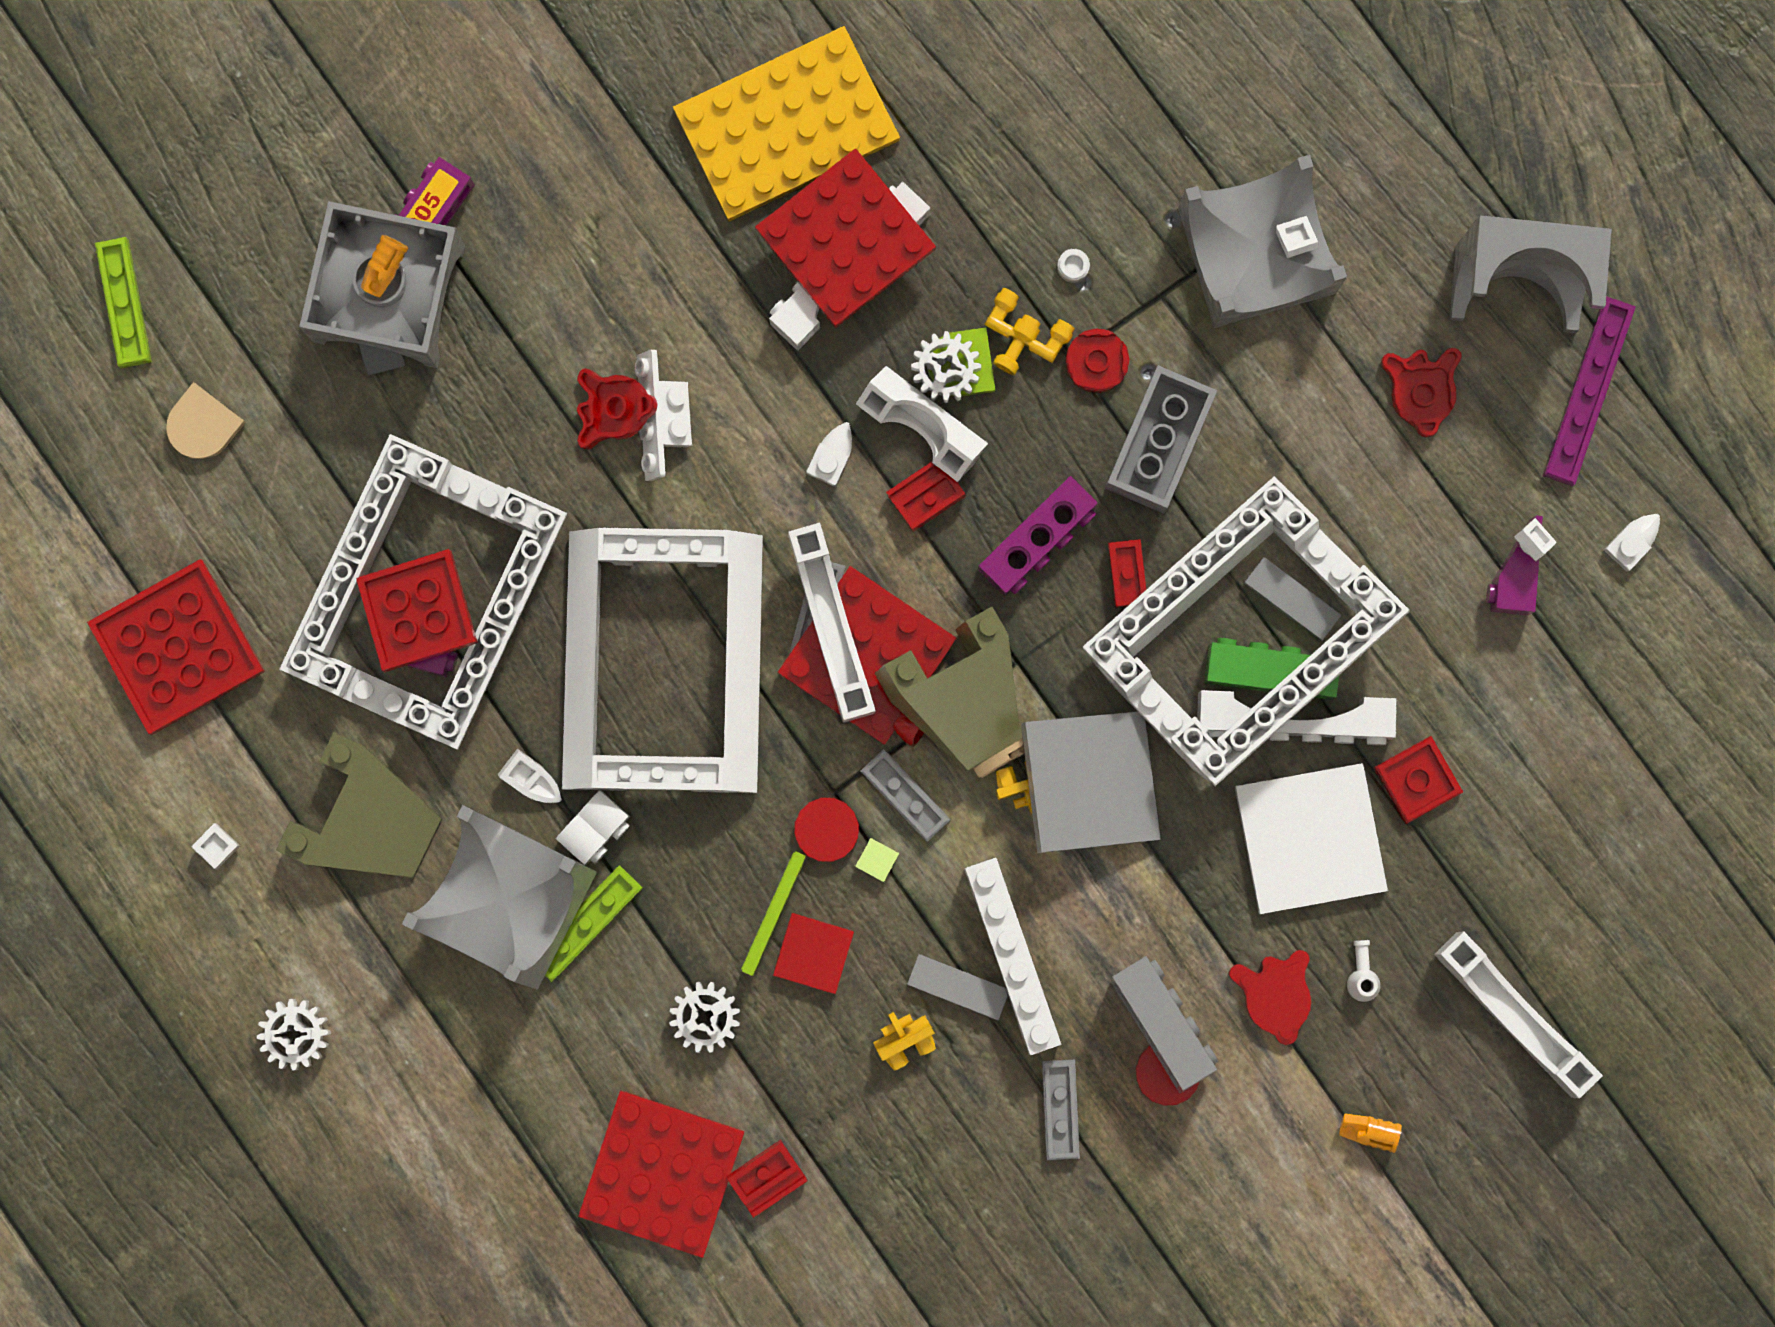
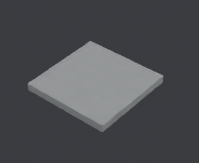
M1139 712L1021 723L1037 853L1161 840L1146 722Z

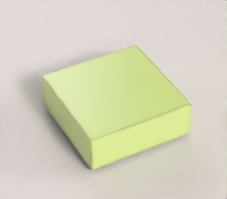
M870 838L855 867L884 882L899 853Z

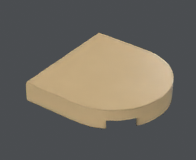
M193 382L169 413L166 429L170 443L178 452L191 459H206L220 454L246 422Z

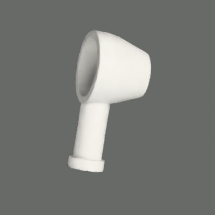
M1370 940L1353 941L1356 951L1357 970L1349 976L1347 989L1355 1000L1367 1002L1378 995L1380 980L1370 970L1368 949ZM1366 979L1371 982V989L1368 992H1364L1361 989V983Z

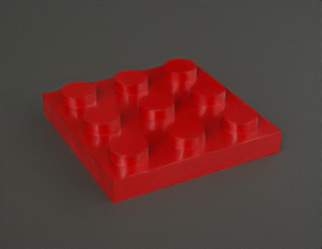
M450 549L356 578L383 672L478 643Z

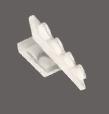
M648 350L637 355L635 374L638 377V382L642 384L649 395L656 398L658 404L655 414L648 418L639 431L643 442L642 470L645 472L646 481H654L665 477L664 447H689L692 445L688 382L659 381L657 350Z

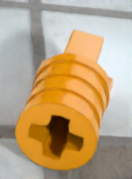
M381 235L361 284L363 291L379 298L382 296L395 277L396 271L399 269L400 263L408 251L406 245L389 236Z
M1344 1114L1340 1124L1339 1135L1365 1146L1368 1145L1372 1148H1380V1150H1388L1395 1153L1402 1125L1383 1121L1379 1118L1375 1119L1371 1116Z

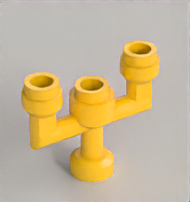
M1002 288L1001 292H998L994 299L995 306L984 325L1006 338L1011 337L1013 341L1005 355H997L993 364L1002 371L1015 375L1019 369L1016 360L1024 346H1027L1029 351L1053 363L1062 346L1071 340L1075 328L1071 324L1058 319L1050 330L1049 341L1044 345L1036 340L1040 333L1039 326L1041 323L1033 317L1024 314L1022 319L1018 318L1014 327L1003 321L1009 312L1014 311L1019 296L1009 289Z

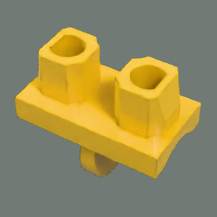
M1012 766L997 770L995 772L998 789L995 791L997 799L1001 800L1023 793L1024 797L1013 800L1015 809L1027 806L1030 814H1032L1028 779L1017 782Z
M894 1011L888 1014L892 1023L881 1029L884 1037L873 1042L882 1061L886 1060L894 1071L904 1067L909 1062L903 1052L908 1047L915 1044L920 1056L936 1049L932 1036L935 1033L925 1015L913 1021L910 1014L898 1020Z

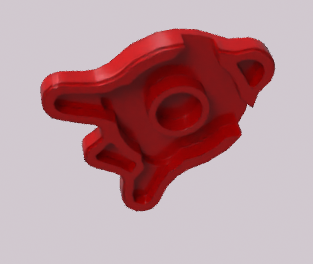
M1448 348L1436 362L1429 361L1426 351L1422 349L1417 350L1406 359L1394 353H1387L1381 359V367L1389 375L1392 382L1391 397L1397 414L1404 421L1412 425L1422 437L1434 436L1439 429L1440 423L1454 408L1456 386L1453 376L1462 358L1461 352L1456 348Z
M586 368L582 369L577 376L578 383L589 395L586 402L580 403L577 406V413L583 421V428L578 435L577 442L583 449H592L605 439L621 440L634 436L657 410L656 398L649 395L642 384L633 378L624 375L601 377L593 370Z
M1303 950L1294 951L1284 961L1271 956L1263 958L1262 971L1260 973H1255L1241 964L1232 966L1228 973L1230 979L1243 990L1245 1006L1253 1023L1274 1035L1276 1040L1283 1045H1289L1296 1041L1298 1030L1307 1019L1311 1009L1310 991L1305 981V970L1309 963V955Z

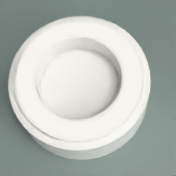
M1069 249L1062 253L1057 264V270L1061 278L1071 283L1083 280L1090 268L1089 258L1083 251L1078 249Z

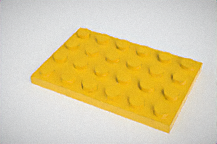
M845 26L673 106V110L728 222L810 184L855 148L865 158L900 141V136Z

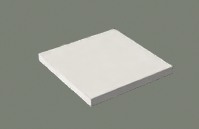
M1363 763L1235 786L1259 914L1388 891Z

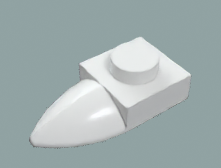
M845 422L837 426L823 439L821 444L819 443L806 472L807 475L834 487L837 486L852 449V434L849 423Z
M1652 514L1632 521L1610 542L1604 551L1626 572L1630 571L1652 548L1651 545L1659 530L1660 516Z
M519 749L514 752L498 773L499 778L533 800L544 803H557L562 800L559 788L552 776L540 764Z

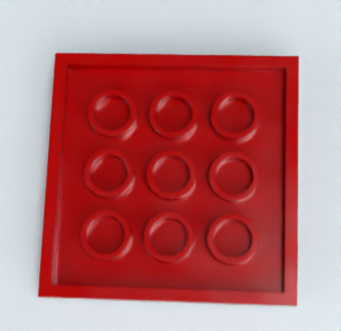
M856 148L755 226L758 234L835 328L936 250L935 244Z
M203 559L197 560L87 622L146 731L151 736L265 672Z
M849 566L837 586L875 707L874 714L849 722L885 745L895 731L893 729L894 723L902 712L890 702L874 673L886 663L911 650L928 679L932 676L957 638ZM812 621L777 673L841 716L814 622Z
M620 1090L578 1217L703 1258L727 1188L728 1180L726 1176L732 1172L745 1131Z

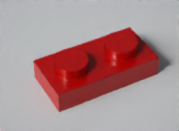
M1141 539L1108 543L1115 608L1128 607L1147 590Z

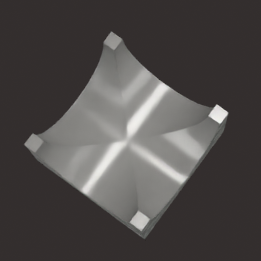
M1310 155L1297 158L1289 166L1271 175L1235 187L1211 191L1200 190L1198 186L1185 189L1178 210L1214 328L1334 295L1346 280L1347 275L1344 265L1339 266L1332 257L1320 226L1313 194L1312 171L1314 166ZM1307 216L1318 240V248L1287 258L1276 234V226Z
M328 201L299 327L313 343L323 345L327 341L358 343L399 353L415 359L425 366L438 368L440 360L438 347L439 327L444 297L453 267L459 257L463 258L465 244L455 227ZM381 235H386L406 245L408 251L405 253V257L401 261L395 277L379 298L363 291L361 284L368 262L376 250Z
M1480 215L1455 247L1449 320L1463 321L1472 296L1485 297L1490 281L1502 277H1521L1536 282L1545 288L1559 306L1563 318V332L1577 333L1579 331L1585 290H1587L1589 297V308L1603 309L1606 305L1612 229Z
M462 805L457 815L461 822V838L452 866L432 898L419 910L411 913L408 912L402 925L438 940L502 973L503 977L515 983L538 990L597 871Z

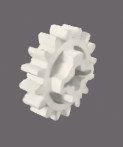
M948 331L944 332L943 339H939L934 333L931 336V344L924 340L921 341L923 352H914L913 357L919 360V362L911 364V370L918 371L919 374L913 377L914 383L923 382L920 392L923 394L928 390L932 391L931 400L933 401L938 395H943L944 403H948L949 395H954L956 400L959 401L961 400V391L964 390L970 394L972 388L969 383H978L979 377L973 374V372L981 370V364L974 363V360L979 357V352L974 351L970 353L969 350L972 342L968 341L962 344L961 334L959 333L954 340L950 339ZM947 347L946 351L938 354L933 353L938 348ZM959 352L965 357L968 368L960 364L958 359ZM946 361H950L953 370L949 369L947 373H942L941 365H944ZM924 366L933 371L935 376L934 382H931L927 377ZM954 380L960 382L953 387H945L947 383Z
M697 982L696 991L694 992L689 987H685L686 997L676 996L674 999L680 1005L678 1008H670L669 1011L677 1015L676 1020L669 1022L670 1026H678L679 1028L674 1037L684 1036L686 1040L683 1046L687 1048L691 1043H694L695 1051L698 1053L703 1045L707 1046L709 1053L714 1051V1043H718L719 1046L724 1048L726 1044L723 1038L725 1036L732 1039L735 1037V1034L730 1030L731 1026H740V1022L733 1020V1015L738 1014L740 1009H732L730 1005L736 998L732 996L726 999L724 997L726 993L725 987H722L718 992L714 991V982H710L707 989H703L701 982ZM710 995L719 1001L713 1005L705 1004L699 996ZM689 1003L692 1009L691 1018L684 1024L683 1013L686 1005ZM696 1004L705 1012L710 1010L713 1012L710 1021L714 1031L706 1023L699 1024L696 1019L700 1017ZM726 1011L727 1021L723 1031H721L717 1025L719 1015ZM696 1030L706 1031L711 1039H699L692 1036L691 1033Z
M289 999L288 1007L282 1002H277V1012L272 1010L265 1012L269 1020L259 1022L258 1025L265 1028V1032L257 1035V1039L265 1040L266 1044L260 1048V1051H270L271 1054L267 1060L269 1063L279 1059L280 1069H285L288 1063H290L293 1071L299 1069L300 1062L306 1068L312 1066L311 1057L317 1060L322 1058L318 1049L328 1048L329 1044L322 1039L323 1036L331 1034V1031L322 1029V1025L328 1019L327 1017L318 1018L316 1016L320 1011L319 1007L308 1010L309 1001L303 1000L298 1007L295 999ZM300 1014H303L311 1021L313 1028H309L302 1022V1015ZM284 1016L282 1026L278 1030H273L276 1022ZM293 1025L295 1031H300V1033L307 1032V1035L300 1036L295 1041L292 1038L280 1036L292 1031ZM309 1039H314L311 1048L302 1055L303 1046ZM278 1041L286 1048L287 1055L280 1052L274 1042Z

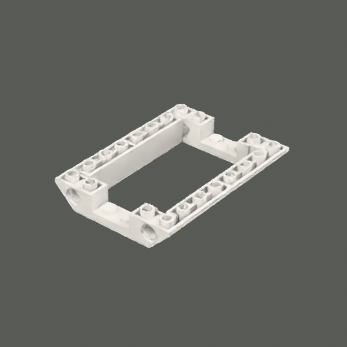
M390 434L281 664L280 670L458 750L567 513L510 487L506 489L453 465L449 460ZM411 482L522 532L475 633L478 643L469 646L442 707L360 671L340 660L329 657L360 593L356 578L369 573Z
M1274 476L1083 646V649L1105 678L1195 772L1216 786L1406 616L1410 610L1365 565L1359 568L1319 529V520ZM1274 532L1356 615L1217 739V745L1209 736L1208 730L1195 716L1191 718L1152 678L1151 671L1138 657L1135 659L1133 657Z
M593 528L569 532L562 790L627 791V789L757 793L763 535L731 530ZM599 562H611L613 565L633 566V562L694 563L698 567H717V564H728L724 758L596 755L601 564Z

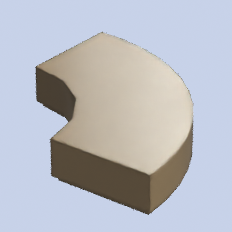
M1023 738L973 768L977 776L983 778L1025 754Z

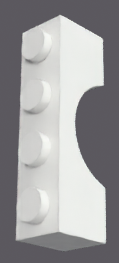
M887 366L869 382L856 405L880 423L897 422L916 430L931 447L933 453L932 463L957 482L975 464L988 445L986 441Z

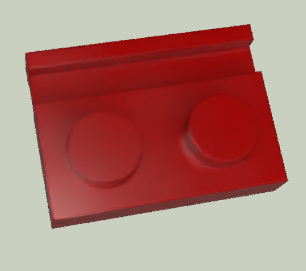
M932 462L886 492L887 497L892 501L912 532L966 497L958 482Z
M779 1140L726 1176L728 1182L753 1218L808 1181L782 1140Z

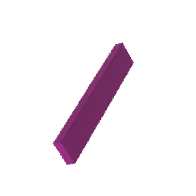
M1606 296V305L1603 309H1599L1542 476L1570 486L1576 484L1636 306Z

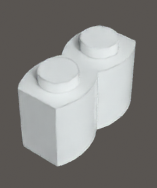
M599 790L563 829L556 840L584 865H587L590 861L596 864L608 851L604 845L612 837L618 840L629 828L630 825L626 821L630 816L604 792Z

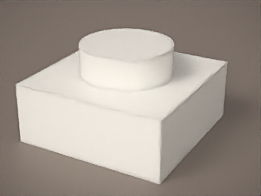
M1307 216L1276 226V234L1287 258L1318 248V240Z
M1536 518L1514 536L1522 550L1535 561L1557 543Z
M214 823L192 846L214 869H218L240 847L217 823Z

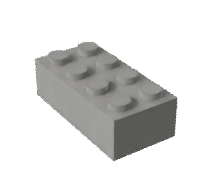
M1158 365L1105 489L1164 514L1217 390Z
M1147 956L1112 976L1111 984L1158 1057L1179 1093H1182L1213 1074L1217 1070L1214 1064L1218 1062V1059L1210 1046L1207 1044L1203 1047L1196 1037L1200 1034V1030L1191 1016L1186 1019L1179 1009L1183 1003L1173 988L1167 990L1162 980L1165 974L1157 961L1154 959L1150 962Z

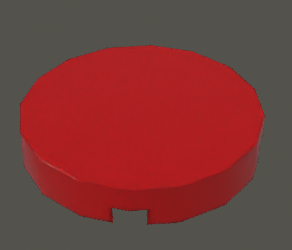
M1096 328L1082 332L1073 340L1068 347L1065 364L1067 373L1075 385L1087 392L1102 393L1112 390L1122 382L1128 372L1130 358L1127 346L1116 334L1109 330Z
M821 797L809 802L800 810L795 821V837L799 847L808 857L819 862H834L844 858L853 850L858 839L859 823L855 813L846 803L835 798Z
M1148 1046L1139 1056L1135 1067L1136 1081L1141 1092L1150 1101L1163 1106L1178 1105L1188 1100L1197 1090L1199 1082L1184 1092L1179 1093L1151 1046Z

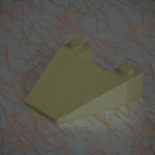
M993 607L966 620L955 629L970 655L927 679L910 650L886 663L874 673L890 702L965 771L981 764L1021 739L1009 635Z
M333 732L319 762L349 776L321 833L297 822L290 821L276 851L311 866L414 878L442 818L369 748Z

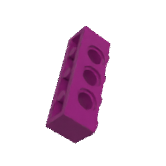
M1072 476L1068 477L978 566V571L1004 597L1010 591L1014 595L1017 594L1028 583L1024 578L1033 569L1038 573L1051 560L1048 554L1055 547L1061 550L1072 540L1074 536L1070 532L1078 524L1084 528L1097 515L1093 510L1098 502ZM1058 509H1066L1071 514V521L1067 524L1058 523L1054 518V512ZM1036 531L1046 533L1049 539L1048 544L1041 547L1036 546L1031 541V534ZM1019 553L1025 558L1026 565L1021 569H1014L1009 565L1008 557L1011 554Z

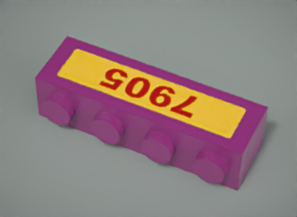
M438 157L435 163L430 162L426 166L421 176L422 182L417 189L412 188L408 192L403 202L405 206L397 216L447 226L475 185L470 176L441 157Z

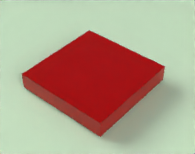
M1432 736L1373 767L1405 824L1463 793Z
M792 913L773 976L836 994L854 931Z

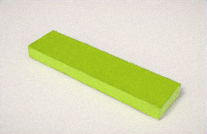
M122 237L95 243L117 365L121 369L151 363V354L129 239Z
M796 851L795 853L793 852L741 968L742 972L754 976L806 860L805 855Z
M620 865L580 905L545 974L551 982L574 961L643 889Z

